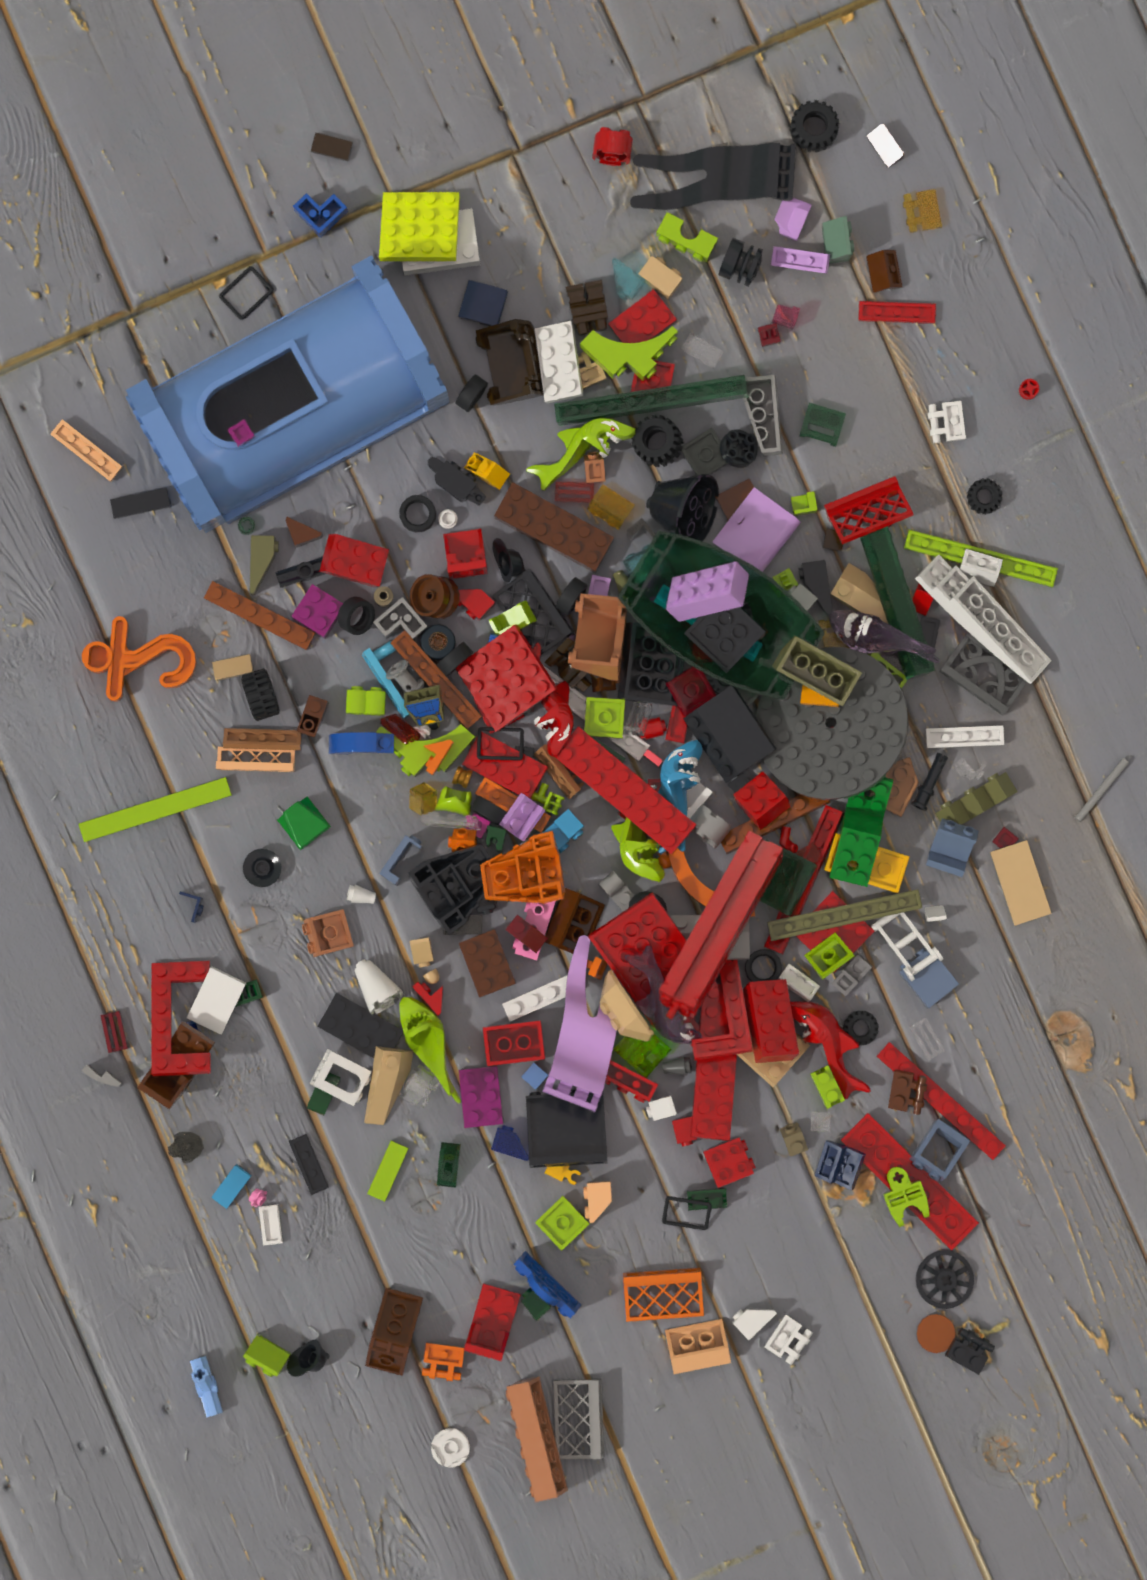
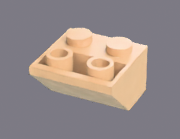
M610 1181L587 1182V1187H583L584 1199H588V1206H585V1219H589L590 1223H594L612 1202Z

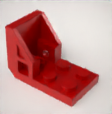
M482 529L443 534L447 570L450 579L488 574Z
M483 1283L464 1351L502 1361L521 1294Z

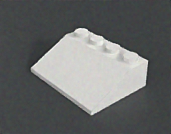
M473 209L459 210L456 261H402L404 276L479 266L480 260Z

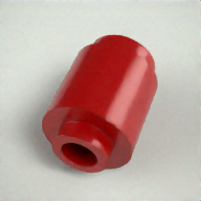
M660 717L643 720L642 723L637 724L641 739L646 738L647 740L663 736V732L667 731L665 721L660 720Z

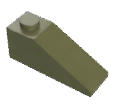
M251 535V595H256L275 559V552H279V541H276L275 536Z

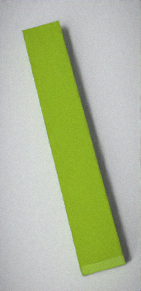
M908 530L904 549L934 557L939 554L945 560L960 564L962 563L965 550L969 549L1002 559L999 574L1052 588L1058 568L913 530Z
M224 777L82 822L78 825L83 841L88 842L232 796L227 778Z

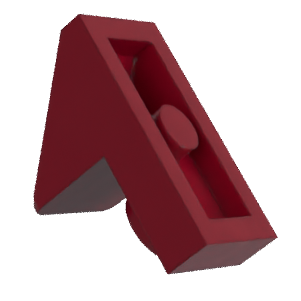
M516 915L505 929L535 953L539 951L548 939L519 915Z

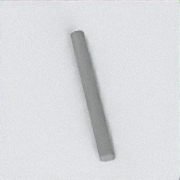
M1123 758L1075 816L1079 822L1085 818L1129 764V761Z

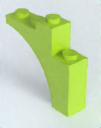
M671 326L666 332L651 340L639 343H622L607 339L593 330L580 343V348L612 379L616 376L620 377L627 368L625 366H627L644 381L646 378L650 379L656 373L657 363L654 359L658 360L664 354L663 349L667 345L671 347L677 341L678 331Z
M461 724L450 733L432 740L415 741L394 735V754L399 758L401 756L404 757L400 762L403 766L401 770L407 776L412 774L416 777L425 767L431 756L435 757L434 753L423 746L451 740L454 744L437 769L438 772L441 770L446 772L473 742L475 736ZM382 726L376 731V733L392 734Z

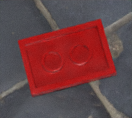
M653 289L609 322L608 326L622 343H639L653 339L676 322L677 319Z

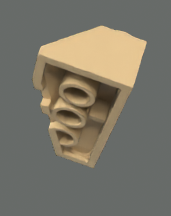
M848 563L830 594L831 598L860 615L867 616L866 618H872V622L896 635L905 617L864 571Z
M376 1046L364 1123L384 1125L411 1070L413 1050Z

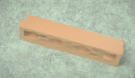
M218 747L216 769L295 772V750ZM222 751H230L235 757L231 761H222ZM233 751L241 752L238 755H236ZM244 752H250L254 758L250 762H243L239 756ZM263 752H269L274 758L270 762H261L258 757ZM282 753H291V763H281L277 758Z

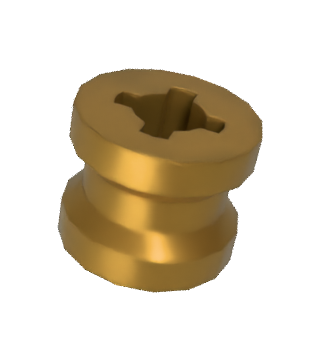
M458 766L452 784H460L463 788L467 789L473 771L464 770L463 767Z

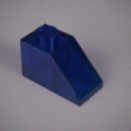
M503 1125L502 1128L498 1127L491 1150L528 1161L529 1156L518 1134L513 1132L514 1128Z

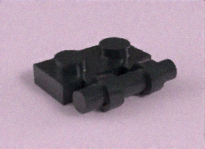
M961 1327L958 1332L963 1337L961 1342L953 1339L945 1356L979 1375L988 1360V1357L983 1355L984 1350L993 1352L995 1346L989 1343L988 1339L975 1335V1332L972 1330H966ZM969 1342L977 1344V1348L974 1350L968 1347Z

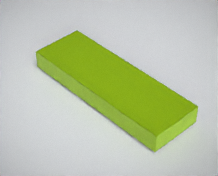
M392 1140L390 1141L369 1188L368 1195L384 1202L386 1201L409 1148Z

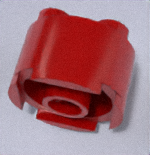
M601 127L600 131L595 134L592 158L594 160L598 158L600 159L599 163L609 166H621V162H626V165L629 164L633 144L630 131H612L608 127Z

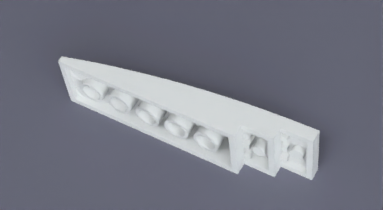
M939 554L915 578L960 625L1029 684L1052 661L974 576L969 579L957 566L951 568Z

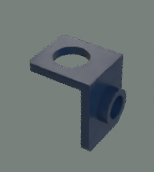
M180 891V895L197 899L191 922L196 923L197 917H201L204 905H201L203 898Z

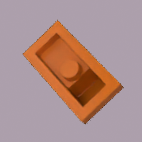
M446 740L423 746L435 754V757L431 756L425 765L428 767L426 771L434 776L454 744L453 741Z

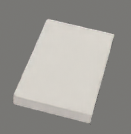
M211 966L187 1019L222 1035L246 982Z

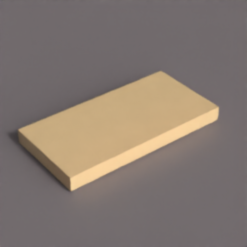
M1025 840L990 852L1014 926L1052 914L1028 841Z

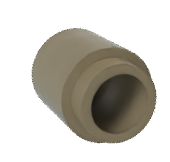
M382 586L374 592V600L378 606L386 608L393 603L394 595L390 588ZM386 593L387 598L381 599L380 595Z

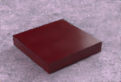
M699 663L666 682L683 716L689 715L716 696Z

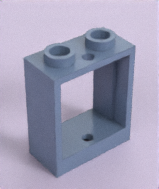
M937 1119L932 1123L909 1160L913 1162L912 1164L916 1168L924 1169L928 1172L929 1177L933 1180L943 1181L951 1172L970 1140L940 1119ZM935 1132L958 1148L944 1171L921 1156V1153Z

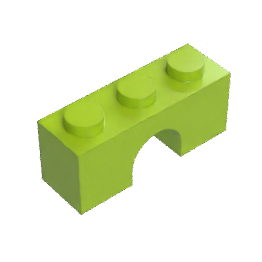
M667 212L656 232V236L659 237L658 240L667 245L669 243L675 245V249L682 253L686 251L691 253L692 257L697 261L702 262L704 260L707 262L718 242V238L702 229L696 238H684L680 232L684 225V220Z

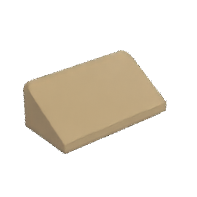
M250 654L212 662L216 681L254 672Z

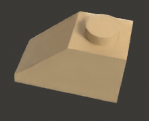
M430 938L411 940L410 947L414 964H419V968L431 966L430 962H433L434 958Z

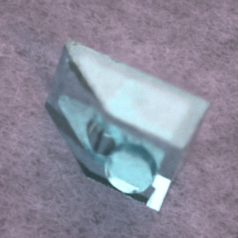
M614 257L612 259L615 288L618 291L617 295L625 301L627 299L632 301L645 284V279Z

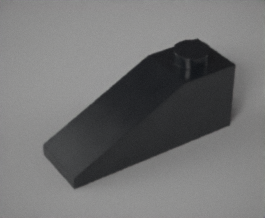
M825 560L802 563V568H799L800 580H804L806 588L818 598L816 602L827 618L833 619Z

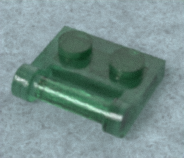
M809 403L799 436L803 438L807 436L830 443V446L836 447L846 413ZM809 424L835 432L833 436L807 428Z

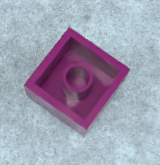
M312 584L291 617L326 639L338 620V612L343 603Z

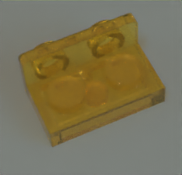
M602 485L592 498L587 509L594 516L601 518L608 525L619 530L635 505L607 486Z

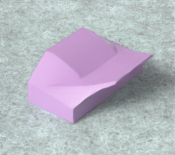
M796 198L788 201L782 200L774 219L779 226V234L797 241L812 205Z

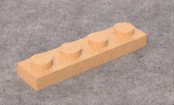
M63 419L51 432V436L110 482L113 481L123 468Z

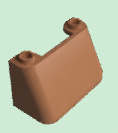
M580 594V601L576 600L575 612H578L579 617L575 647L573 652H569L568 663L571 664V668L608 680L618 681L627 620V598Z

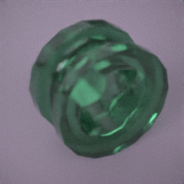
M243 517L239 520L238 529L244 535L252 534L255 530V522L250 517ZM245 521H249V525H252L251 529L248 528L249 531H245L244 527L241 526L242 523L245 524Z

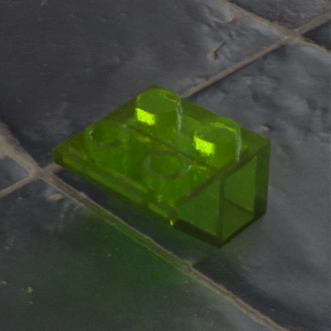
M654 1034L648 1042L625 1036L613 1050L642 1076L647 1078L671 1051V1048Z

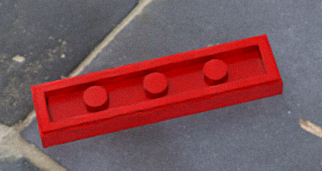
M859 301L858 321L935 324L936 304Z

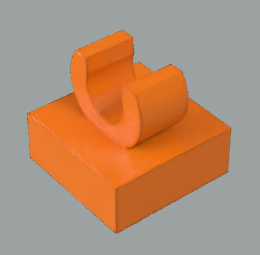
M595 957L593 962L587 959L586 968L590 969L588 975L601 980L607 967V962L598 957Z

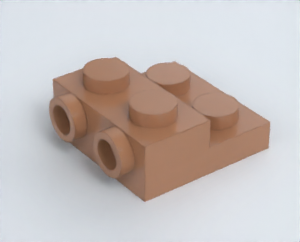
M344 909L303 920L302 931L304 935H308L309 943H307V949L310 954H313V957L354 946Z

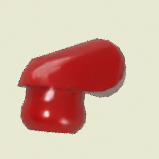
M783 826L779 844L787 854H795L798 851V846L789 839L791 828Z

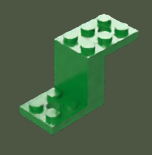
M884 777L879 783L870 788V790L875 792V795L872 797L866 796L863 792L848 798L842 819L839 843L829 878L860 886H868L881 839L884 814L894 779ZM854 860L859 865L857 867H850L848 862Z

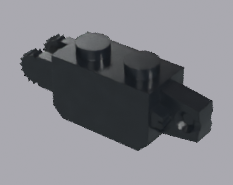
M430 457L427 464L436 473L435 481L437 485L459 502L469 500L478 506L483 503L486 496L477 488L476 479L471 474L467 473L465 475L460 471L461 467L453 461L449 463L446 460L443 463L435 457Z

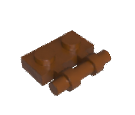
M895 1069L888 1108L907 1112L909 1105L914 1106L913 1114L920 1115L925 1103L923 1097L924 1091H927V1077L920 1075L918 1081H913L914 1073ZM912 1088L917 1090L916 1098L910 1097Z

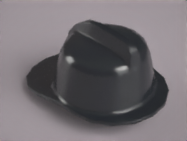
M494 539L492 546L493 554L500 569L502 579L508 583L513 576L520 575L525 571L523 560L519 552L507 549L501 539Z
M311 1340L291 1354L287 1362L288 1373L293 1377H298L309 1371L318 1372L323 1368L330 1356L321 1347L318 1340Z

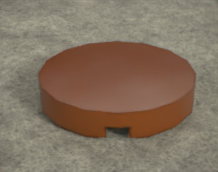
M931 1314L923 1318L917 1326L916 1333L917 1340L922 1348L932 1353L946 1351L956 1335L952 1322L940 1314Z

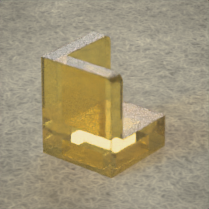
M425 782L410 789L409 808L420 816L435 811L437 805L436 789Z

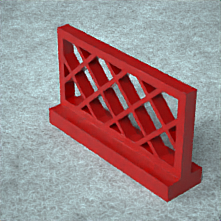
M895 476L824 505L827 518L834 527L842 545L914 516ZM899 495L897 501L889 500V498ZM878 502L881 503L879 508L871 507V505ZM886 504L894 506L892 511L883 509ZM898 507L905 508L907 510L906 512H903L901 514L895 513ZM859 510H864L861 516L853 514ZM868 511L876 513L873 519L865 517ZM880 514L888 516L884 521L878 520ZM846 517L843 523L835 521L839 518ZM855 519L858 522L856 526L848 524L849 520ZM862 522L871 523L867 528L860 527ZM845 529L852 530L850 535L843 537L842 533Z

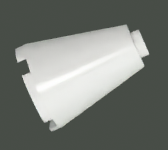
M364 959L356 964L357 968L354 971L371 1015L374 1014V1011L376 1014L387 1010L395 1004L394 1000L397 997L399 1000L404 995L403 991L371 960L366 961Z

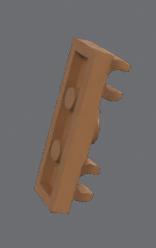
M546 744L534 753L540 763L548 766V774L568 799L574 797L581 790L584 783L577 784L574 781L577 775L571 776L564 764L555 757L550 756L547 752Z

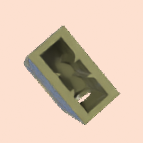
M440 685L404 693V706L417 726L428 725L431 730L438 729L440 722L444 720V704Z

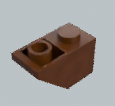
M309 695L297 732L315 738L323 722L329 702Z

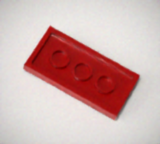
M481 731V756L519 757V751ZM477 738L462 764L517 795L523 793L530 799H532L548 769V766L523 754V759L519 761L478 759Z

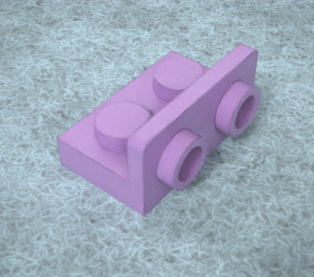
M521 793L499 825L520 840L525 841L544 814L545 809Z

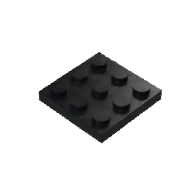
M742 607L701 616L684 634L727 673L767 630Z

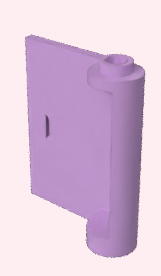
M754 487L712 543L740 562L751 578L755 576L759 578L801 522Z

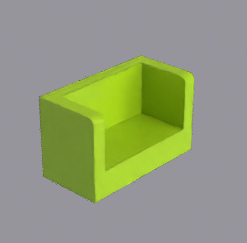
M527 601L520 602L513 608L489 619V623L497 635L502 634L515 624L521 630L537 621Z

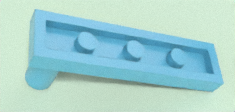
M389 641L373 652L370 648L362 653V657L404 720L410 716L404 706V700L392 681L386 678V672L379 663V661L396 651L390 644L392 641Z

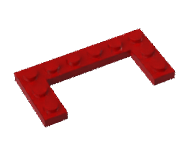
M737 959L726 960L720 971L730 1034L691 1040L695 1061L753 1052Z
M210 961L151 963L152 1076L211 1074L210 1053L172 1054V983L204 982L210 970Z

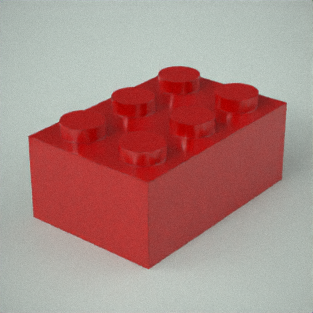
M329 534L319 572L370 587H380L389 549L342 535Z
M541 1020L482 1027L487 1066L545 1059Z

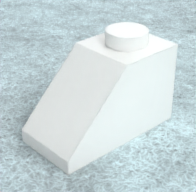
M671 1096L648 1102L649 1106L646 1107L648 1117H653V1121L677 1115Z
M740 1309L733 1316L735 1320L732 1323L750 1340L777 1313L774 1309H745L744 1311Z

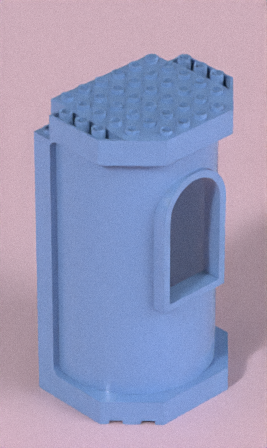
M372 255L351 266L354 277L335 289L155 387H151L147 379L126 390L128 395L125 398L132 408L136 419L139 421L141 429L148 438L162 467L167 472L168 478L180 494V499L190 512V516L199 530L203 529L207 533L225 522L227 524L234 522L450 403L447 389L440 379L433 363L429 364L431 359L427 349L387 278L383 279V272L376 264ZM292 351L318 399L255 433L253 439L240 447L235 442L224 441L214 436L209 431L205 421V410L211 397L219 390Z

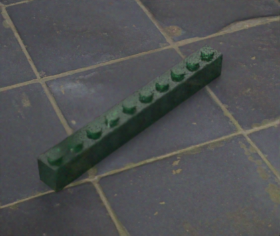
M739 375L555 403L554 407L557 424L564 426L589 422L597 418H617L748 398L749 391L746 376Z

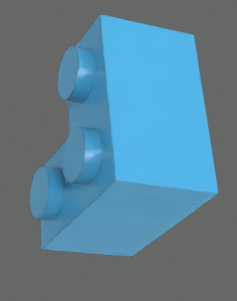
M567 809L543 833L553 831L558 851L561 854L569 847L567 843L572 838L577 840L583 834L584 826Z

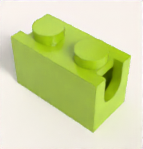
M828 1065L810 1073L826 1109L845 1101Z

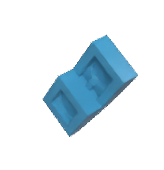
M236 1164L211 1198L227 1209L252 1175Z

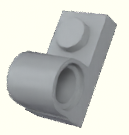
M612 871L598 884L624 912L628 909L629 903L635 895L617 874Z

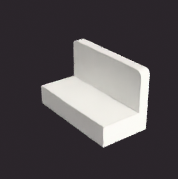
M966 549L960 570L969 579L974 576L979 583L994 587L1003 560Z
M701 783L687 790V817L689 819L712 794V791Z

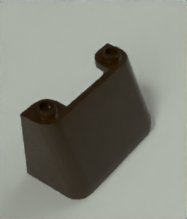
M513 319L475 330L477 345L487 351L493 387H490L487 392L490 405L496 406L544 395L535 330L530 321Z

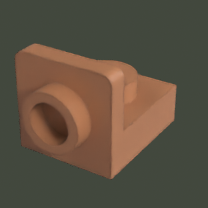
M590 452L588 455H584L586 483L606 481L604 458L599 452Z

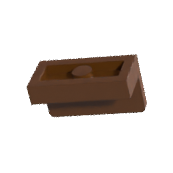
M881 250L867 255L866 258L874 293L903 287L896 250Z

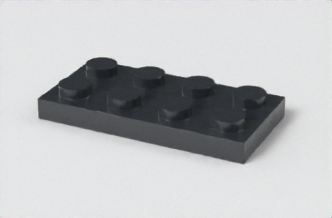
M338 993L335 994L317 1026L372 1058L375 1056L376 1046L395 1048L403 1034L402 1029L375 1014L371 1015L368 1010Z

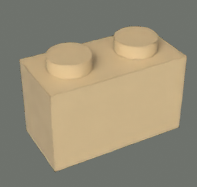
M651 256L638 273V278L669 300L682 283L683 278L680 277L682 274L675 268L670 269L665 266L666 262L657 256L655 258Z

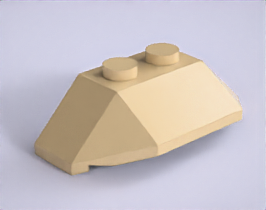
M612 969L608 971L600 998L602 1012L608 1015L612 1027L616 1031L618 1030L620 1035L648 1042L651 1040L654 1032L648 1026Z

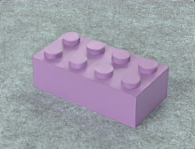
M732 562L672 577L666 610L680 622L742 607L749 574L737 562Z

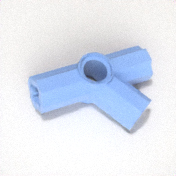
M207 1356L191 1360L192 1380L195 1383L197 1394L202 1400L206 1417L222 1413L223 1410L217 1393L218 1386L214 1375L211 1373Z

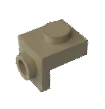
M798 1122L787 1124L785 1127L780 1128L790 1157L808 1150Z

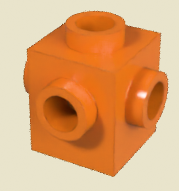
M454 829L452 836H449L448 848H452V852L477 845V830Z

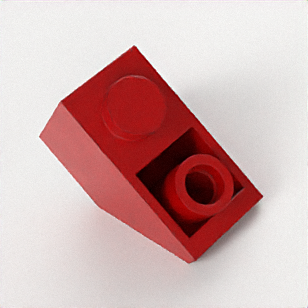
M482 589L459 590L458 606L463 605L467 609L466 614L473 620L477 618L480 621L495 605V602Z

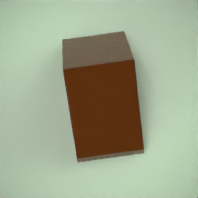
M289 517L286 518V523L296 548L322 539V532Z

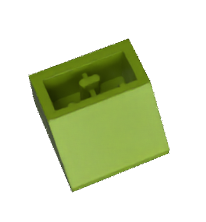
M257 1334L243 1357L246 1358L245 1362L253 1367L258 1365L263 1368L262 1372L269 1377L274 1375L277 1377L291 1353Z

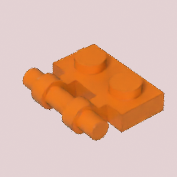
M426 1342L423 1362L431 1363L430 1369L423 1368L422 1376H429V1379L437 1377L447 1379V1381H460L461 1373L454 1372V1367H462L464 1347ZM437 1364L447 1365L448 1371L436 1370Z

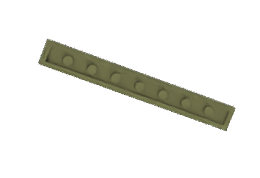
M919 889L774 920L767 922L770 939L774 941L917 910L923 907Z

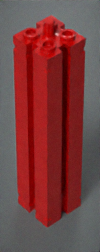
M751 831L747 832L744 841H742L665 978V982L659 989L661 1003L670 1008L666 1017L673 1019L677 1011L685 1017L691 1016L694 1018L699 1007H701L777 871L778 866L783 860L782 847L763 840V837Z

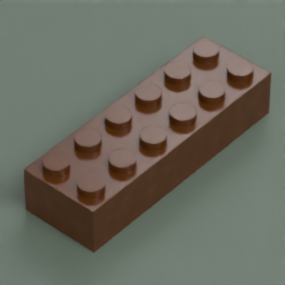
M513 482L494 515V519L595 574L614 541L613 536Z

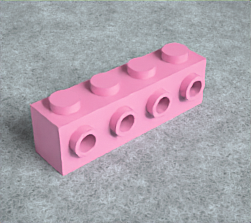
M556 901L548 903L527 902L524 910L527 913L525 921L545 935ZM515 938L512 949H515V954L536 961L541 950L540 948L535 953L517 938Z

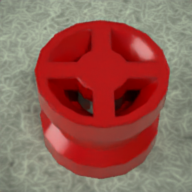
M1034 379L1024 380L1019 387L1020 396L1026 400L1035 398L1039 392V384Z

